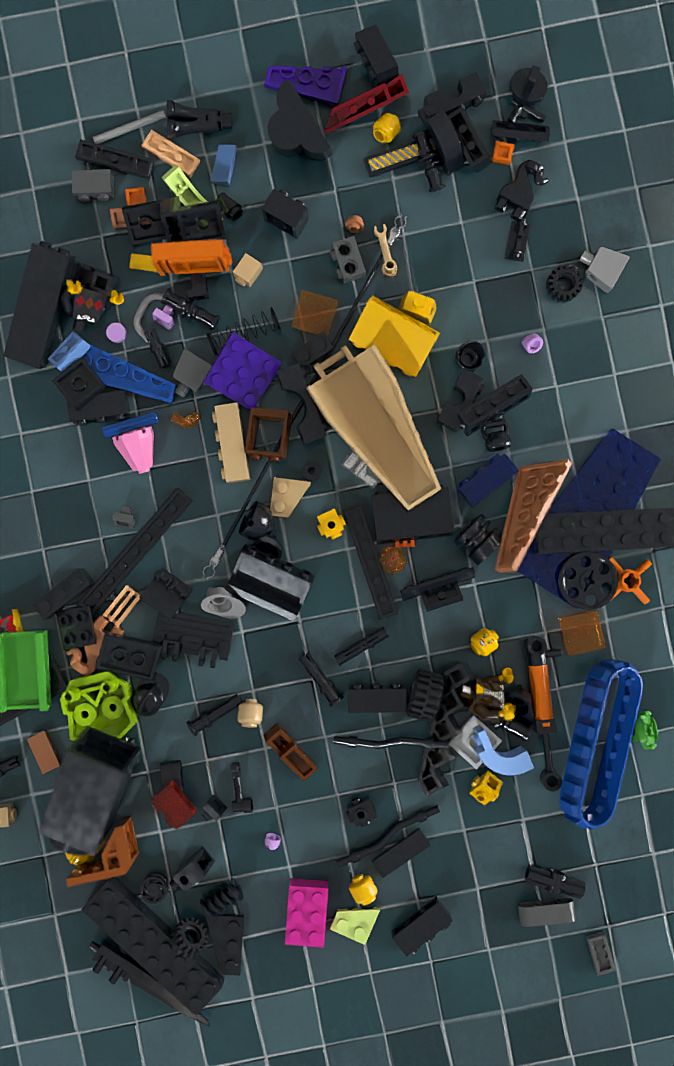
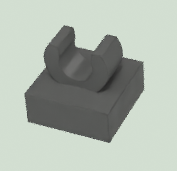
M123 506L121 513L114 512L112 520L115 526L133 530L135 521L131 515V507Z

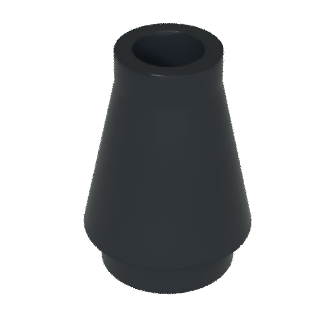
M225 192L217 196L216 200H218L228 219L235 221L242 216L243 209L241 204L229 197Z

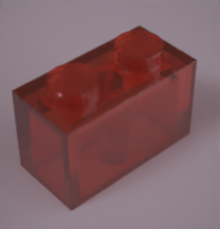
M173 780L151 799L153 807L158 812L161 811L165 816L167 824L176 830L194 816L197 811Z

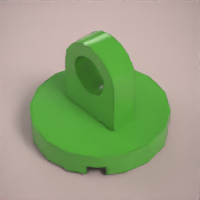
M648 710L638 713L634 727L635 736L632 737L631 742L640 741L645 750H654L657 747V744L654 743L658 738L656 721L653 717L650 718L652 713Z

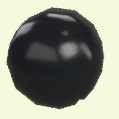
M477 341L465 342L456 351V364L462 370L464 368L468 371H474L482 366L486 351L483 345Z

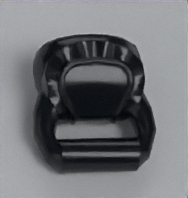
M502 418L496 419L481 428L485 446L489 452L505 450L511 446L509 426ZM504 426V430L486 432V429Z

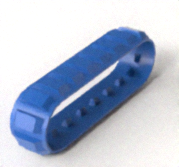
M612 658L602 660L594 665L586 678L560 790L559 803L561 811L565 813V818L583 829L588 828L592 830L602 827L608 823L614 814L642 696L643 683L637 669L630 663ZM618 673L619 686L593 798L589 807L582 812L583 798L609 686L612 679Z

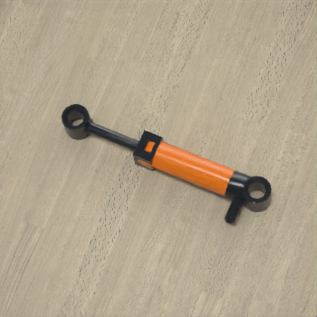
M532 635L525 640L524 646L527 651L533 699L534 732L542 734L546 769L540 774V782L547 790L555 792L562 786V777L553 768L550 733H556L557 728L556 719L553 717L547 658L562 656V650H547L546 641L541 637ZM539 641V649L533 651L531 648L532 643ZM555 776V781L552 784H547L548 777Z

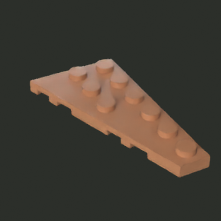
M569 459L518 467L495 566L498 572L517 570L572 465Z

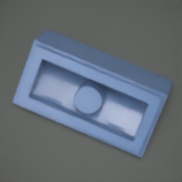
M236 145L218 146L211 183L229 187L237 154Z
M72 331L48 360L57 369L64 372L82 358L90 349V345Z

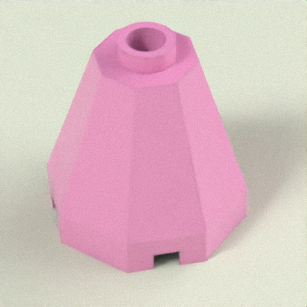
M152 426L138 428L125 432L121 436L118 434L112 437L114 445L133 471H138L139 474L150 471L149 467L153 466L154 433Z

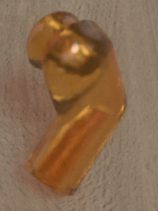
M192 412L191 415L182 417L174 413L171 422L188 429L199 423L200 415L197 412Z

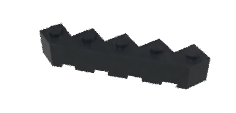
M461 662L444 672L439 707L429 731V737L434 738V740L448 741L462 733L454 714L468 707V702L465 698L459 696V690L462 685L465 686L476 679L467 662ZM450 747L449 750L433 748V750L425 749L423 762L417 779L426 796H430L449 785L440 767L456 759Z

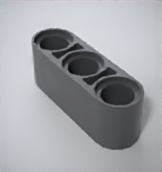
M572 898L535 900L518 904L519 921L523 927L571 923L576 920L574 900Z

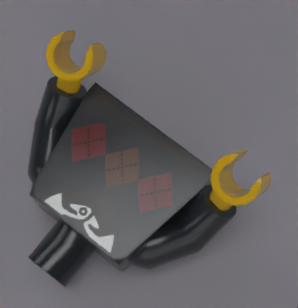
M71 280L67 281V287L60 297L65 314L75 319L73 329L84 332L86 321L97 323L115 304L119 305L124 302L123 293H120L118 296L116 290H112L111 297L87 287L80 286L79 281L73 284Z

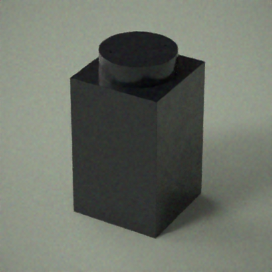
M87 726L65 754L38 833L48 836L52 845L64 853L71 855L90 853L94 855L113 826L141 747Z

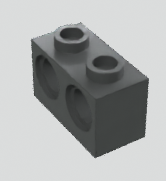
M352 236L333 242L330 254L332 260L337 261L338 268H336L338 279H342L343 283L346 284L365 278L366 271L355 237ZM342 248H346L349 250V253L342 255L339 251ZM352 266L355 268V271L347 273L345 268Z

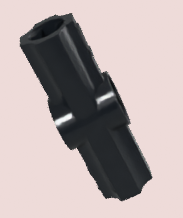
M529 864L526 868V882L542 886L554 894L563 893L578 899L584 896L586 886L584 881L566 876L565 873L556 869L547 870Z

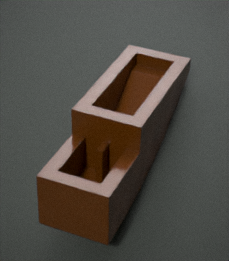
M278 722L263 735L266 743L278 753L280 759L303 781L318 770L315 763Z

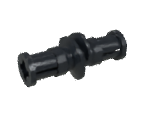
M423 130L412 135V138L416 141L418 154L421 157V160L417 162V166L424 167L425 177H427L430 186L429 193H432L446 186L442 183L440 169L437 166L442 160L435 159L438 152L433 153V146L428 137L429 131Z
M170 288L166 290L162 297L161 304H167L176 311L182 312L181 319L187 316V322L190 323L193 318L194 321L209 327L210 331H213L220 316H214L207 312L206 309L196 306V298L189 302L186 298L171 292Z
M502 717L497 723L487 721L490 724H494V731L501 728V731L505 730L509 734L512 733L521 738L522 742L527 740L532 730V727H527L513 718L506 720Z

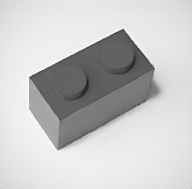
M110 169L72 171V194L81 202H89L90 199H97L99 201L115 199L114 175Z

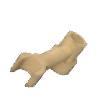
M383 224L384 231L379 233L375 226L374 234L378 237L383 253L384 264L382 265V273L385 277L391 278L397 272V265L391 258L386 239L387 227Z

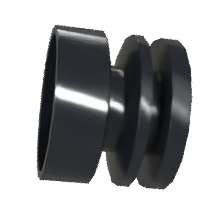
M483 514L471 519L460 530L454 541L457 546L465 541L461 547L462 551L469 547L473 548L468 557L477 565L481 564L501 544L503 533L497 528L492 529L490 532L487 531L491 523L489 520L483 525L480 524L485 518Z

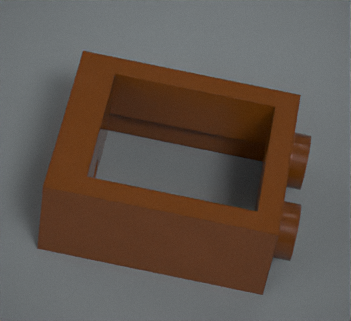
M251 407L245 453L250 456V459L261 460L263 457L269 458V461L280 462V459L286 460L292 414L287 410ZM259 419L284 422L280 452L255 450Z

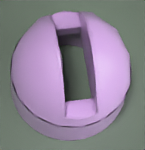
M274 833L266 834L265 846L270 850H275L280 844L281 837Z

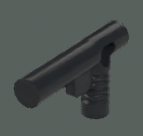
M514 98L510 103L515 108L509 116L508 122H515L518 116L525 119L527 115H530L543 123L547 117L531 106L517 102Z

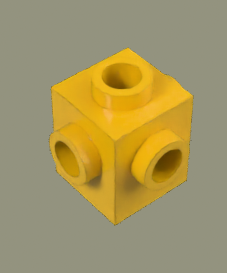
M335 509L317 516L320 522L317 527L321 536L326 535L327 538L331 537L333 540L342 535L341 531L344 530L343 526L346 523L342 515H337ZM329 522L335 523V527L333 529H330L328 527Z
M486 771L480 777L476 776L473 779L469 794L483 805H486L488 802H494L497 799L503 782L490 771Z

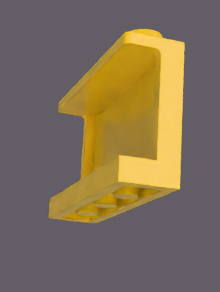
M372 296L368 300L349 340L352 341L354 346L366 350L375 344L388 365L392 367L397 366L402 369L404 374L416 377L440 332L381 299Z

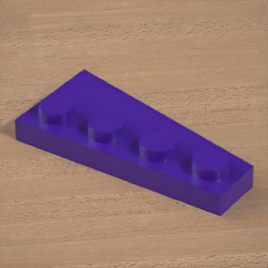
M269 66L264 87L278 91L281 84L289 79L300 97L337 106L345 81L347 67L331 68L323 66V68H312V66H304V68H294V66Z

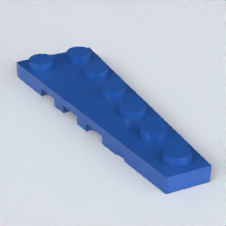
M92 345L82 356L106 386L172 404L175 395L174 391L177 388L176 384Z

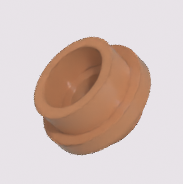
M351 215L346 220L345 227L352 233L362 231L364 229L363 219L359 216Z

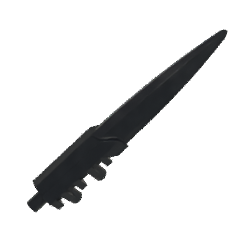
M92 940L88 948L96 952L92 960L97 961L92 969L93 972L99 974L103 966H105L109 972L110 970L113 971L109 978L110 983L115 984L120 976L125 982L130 978L131 984L137 988H141L178 1012L210 1027L209 1020L202 1013L195 1016L138 962L105 941L102 945H99Z

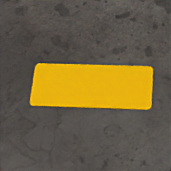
M131 254L129 268L158 272L152 264V256Z

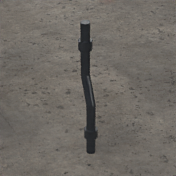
M334 736V744L348 745L350 748H357L358 746L382 749L405 744L423 746L425 749L431 750L433 748L449 750L448 741L434 740L431 737L422 739L401 736L374 741L358 739L357 736H349V738Z
M438 805L424 811L423 809L417 811L415 815L395 823L377 843L359 851L356 849L349 852L350 855L336 860L338 867L340 868L351 862L361 861L362 857L382 849L399 830L417 822L422 823L428 817L439 813Z

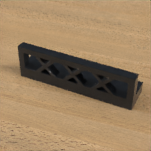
M522 374L458 413L457 416L465 426L464 433L467 437L530 398L533 388Z

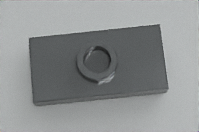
M602 931L585 936L596 975L600 976L616 971L605 932Z

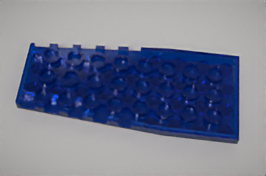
M611 429L546 514L635 510L661 459L620 432ZM533 537L516 571L569 604L560 592L558 576L565 561L581 552L534 554ZM613 550L582 552L599 553L609 559ZM583 556L580 559V564L583 567H588L590 559L587 556ZM602 563L599 565V573L602 571L606 564ZM572 568L566 569V578H574L575 571ZM590 575L588 578L583 579L586 582V586L593 582L590 580ZM571 587L568 590V596L575 598L578 595V591L575 587Z

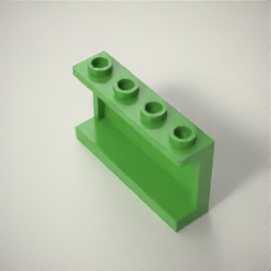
M47 630L0 632V713L6 710L39 708L40 711H48L52 706Z

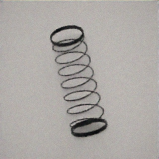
M271 307L270 311L272 319H274L273 323L275 321L278 330H280V324L278 322L273 307ZM206 333L208 341L214 352V355L216 356L218 355V353L210 336L211 333Z

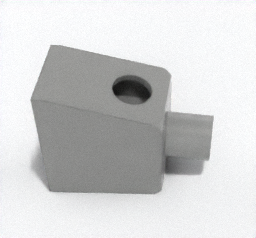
M600 247L595 255L584 250L579 261L588 265L584 273L585 277L608 294L613 289L630 257Z

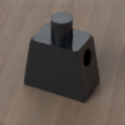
M203 846L187 859L172 876L173 879L170 881V886L174 891H178L180 888L183 891H187L209 872L215 860Z

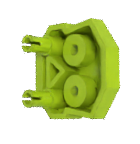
M101 671L71 680L60 698L63 714L68 715L70 740L75 741L87 726L121 739L138 722L129 699L132 696L129 682L118 678L110 671ZM100 690L98 696H96L92 691ZM111 704L116 705V710L111 709ZM83 711L88 712V717L83 715Z

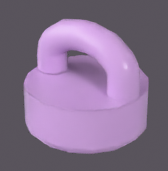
M531 334L524 337L521 343L524 349L532 354L542 348L543 339L538 334Z

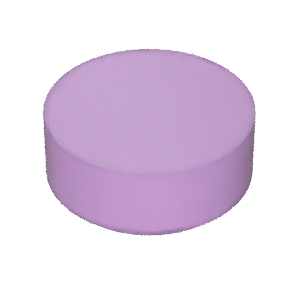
M112 323L106 330L107 337L114 343L124 341L127 335L126 329L120 323Z

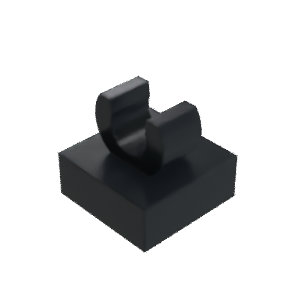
M212 795L202 807L206 811L202 816L207 821L211 817L217 821L227 807L215 795Z

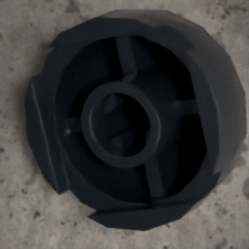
M255 501L248 510L250 512L247 517H243L238 531L239 535L250 540H256L266 534L270 535L274 528L271 510L264 504Z

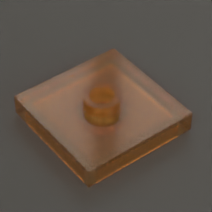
M301 290L291 327L317 335L324 331L329 336L338 300Z
M598 610L559 618L567 656L606 648Z

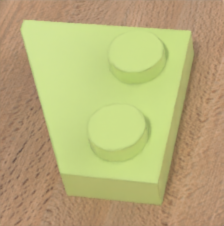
M380 908L337 909L330 925V930L365 945L380 912Z

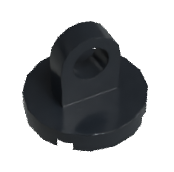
M535 65L532 68L519 69L514 73L509 84L510 93L512 92L514 95L513 98L517 102L529 106L541 102L548 88L546 78L540 72V67Z

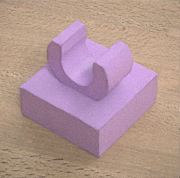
M166 305L163 311L156 308L152 313L154 321L171 330L174 325L172 318L174 314L173 308L169 305Z

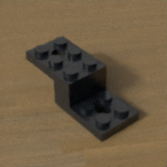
M178 196L122 207L123 217L132 245L167 239L168 243L226 239L218 200L181 207ZM144 219H147L151 222V224L149 226H143L140 222ZM206 220L208 225L201 227L198 225V222Z

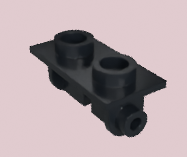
M525 219L511 222L504 259L524 261L530 224H526Z

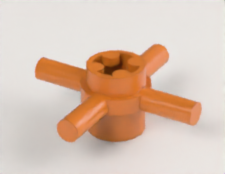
M612 556L608 558L614 565L618 575V587L614 597L621 591L633 592L644 605L647 604L650 599L639 588L641 584L639 575L649 568L652 563L646 559L635 570H623ZM630 574L632 578L629 579V582L632 584L628 587V585L624 583V578H626Z

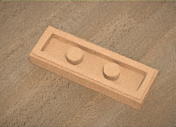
M152 129L141 145L143 149L172 167L177 165L190 178L200 163V159Z

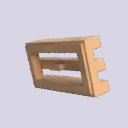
M126 585L103 616L119 627L140 601V594L129 585ZM127 591H129V595L125 598V600L121 603V605L111 616L110 613L112 612V610L120 602V600L127 593ZM133 595L136 596L134 601L122 614L119 620H116L115 618L117 617V615L121 612V610L125 607V605L129 602Z

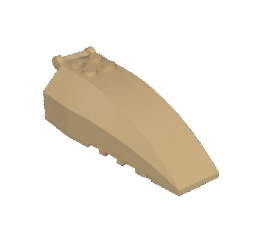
M375 344L356 357L352 356L345 345L340 348L339 352L322 363L313 365L321 379L306 389L331 427L405 508L410 510L441 490V487L404 402L396 378ZM346 357L347 363L328 375L325 374L323 370Z

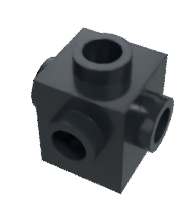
M369 795L363 798L356 797L348 804L349 811L346 812L350 823L354 822L356 827L367 826L371 823V820L377 818V812Z

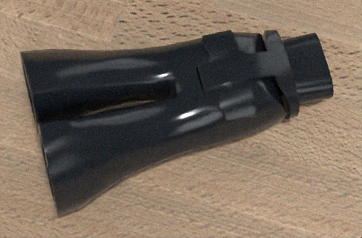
M167 100L168 139L194 133H215L218 131L222 132L223 129H232L231 113H223V110H221L220 114V111L216 109L192 108L172 100Z

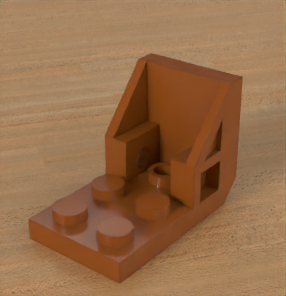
M131 816L124 817L116 826L101 855L102 859L89 865L88 862L76 865V868L66 878L67 887L127 873L139 855Z

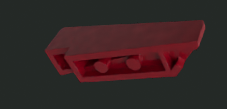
M400 74L387 84L384 82L333 107L324 128V133L328 134L408 94L409 90L403 75Z

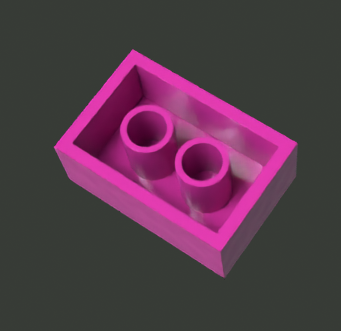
M290 878L285 936L286 945L324 947L328 881Z

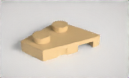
M274 477L270 505L272 515L289 518L310 487L311 482Z

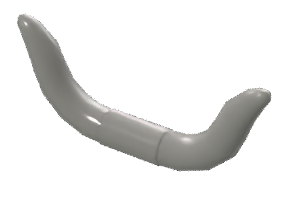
M161 293L147 295L141 302L134 317L135 330L147 343L148 341L144 335L145 331L141 327V319L150 302L162 300L164 294Z

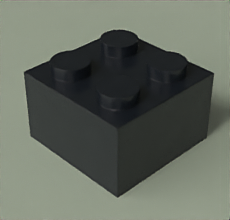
M273 188L262 207L264 221L298 239L308 222L306 204L298 199L293 200L289 198V195L283 190L277 191Z

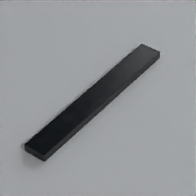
M177 488L80 599L78 604L81 607L90 606L91 615H94L193 500L181 489Z

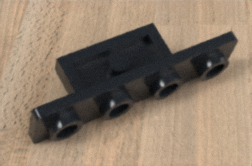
M465 567L452 574H443L440 578L434 580L428 579L415 586H406L400 591L401 598L405 601L421 596L427 612L463 601L458 583L475 578V570L473 567Z

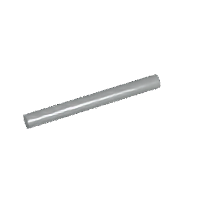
M164 110L94 136L93 140L99 144L166 118Z

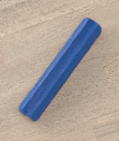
M156 412L104 426L102 430L104 436L108 438L158 423L159 419Z

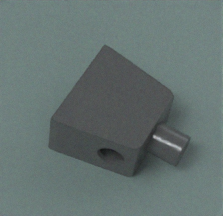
M184 349L173 374V378L180 383L174 392L182 398L186 396L189 390L198 394L206 385L203 383V380L212 365Z

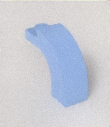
M480 725L473 727L475 733L473 739L477 745L473 750L488 768L503 775H518L534 768L527 750L521 745L507 752L495 751L491 746L486 731Z

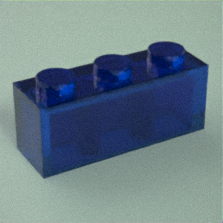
M497 453L489 460L491 464L487 467L482 465L474 471L476 475L473 478L469 479L467 477L459 483L461 487L457 490L471 508L519 472L505 453L501 456Z

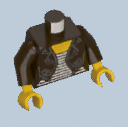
M503 669L501 676L497 674L488 678H477L470 687L462 685L459 690V696L468 699V710L477 714L485 721L489 720L497 723L502 717L506 720H511L514 717V706L512 704L505 705L504 683H501V681L505 683L513 681L512 669Z

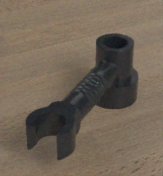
M240 762L232 763L230 770L236 801H232L233 813H253L252 797H243Z

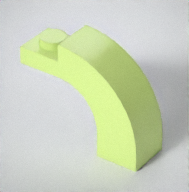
M177 165L161 177L170 188L169 190L175 197L179 196L182 206L208 202L194 188ZM206 220L198 222L202 227L208 225Z

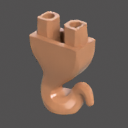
M102 615L93 622L97 644L84 646L87 663L81 660L82 653L79 649L73 648L66 652L67 655L73 654L70 661L71 667L83 675H90L96 670V662L106 631L104 628L109 623V620ZM114 626L111 632L123 635L124 630Z

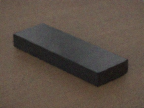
M418 828L373 859L372 863L384 878L431 845L421 829Z

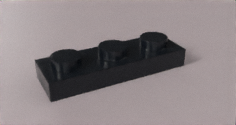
M492 120L491 136L499 139L509 137L518 141L528 139L541 143L543 141L549 142L550 130L549 126Z

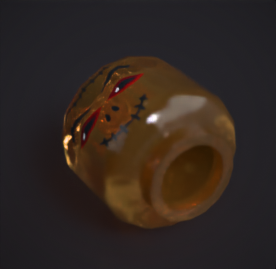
M390 545L381 550L383 554L380 555L379 561L386 573L394 575L406 568L407 559L400 547L393 548Z

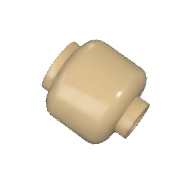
M246 699L245 703H240L238 706L237 721L242 724V727L256 728L262 722L263 706L258 704L256 699Z

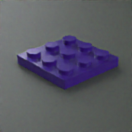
M231 332L204 378L203 383L251 411V407L257 406L282 362L234 332Z

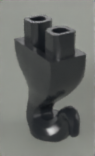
M527 160L520 164L513 182L503 186L496 199L497 202L494 209L500 213H504L507 206L514 209L510 217L516 222L523 216H526L534 200V193L528 174L534 175L533 180L538 186H543L550 181L548 178H542L544 168L533 160Z

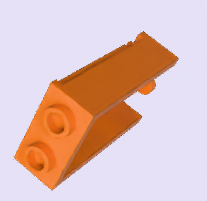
M223 240L152 244V264L160 276H165V273L172 275V272L175 274L224 272V269L226 272H229V265H232L231 253H229V248L225 246Z

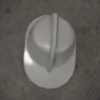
M209 587L206 598L201 602V608L204 611L228 619L239 618L246 611L244 603L233 598L231 592L226 591L224 587Z

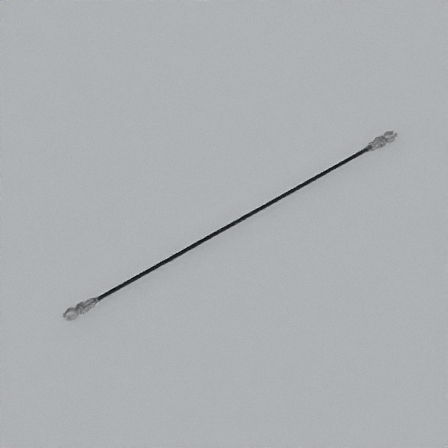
M395 223V226L390 229L387 237L388 248L398 239L400 229L404 228L405 225L397 228ZM381 253V255L379 256L375 266L373 267L352 308L350 309L335 339L333 340V346L336 345L357 304L359 303L380 262L382 261L383 253ZM332 351L325 355L322 362L328 359ZM317 372L315 373L312 381L310 382V385L314 384L316 379L318 378L319 375L317 374ZM302 400L292 415L291 425L303 405ZM282 435L278 443L276 444L273 452L278 451L281 445ZM269 459L226 538L209 559L210 566L217 567L220 564L230 536L272 462Z

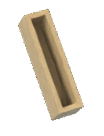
M230 403L214 406L215 411L212 412L213 422L217 423L218 430H215L216 441H220L221 449H218V456L220 461L223 460L224 468H221L222 479H226L227 483L251 480L247 454L245 453V440L239 404Z

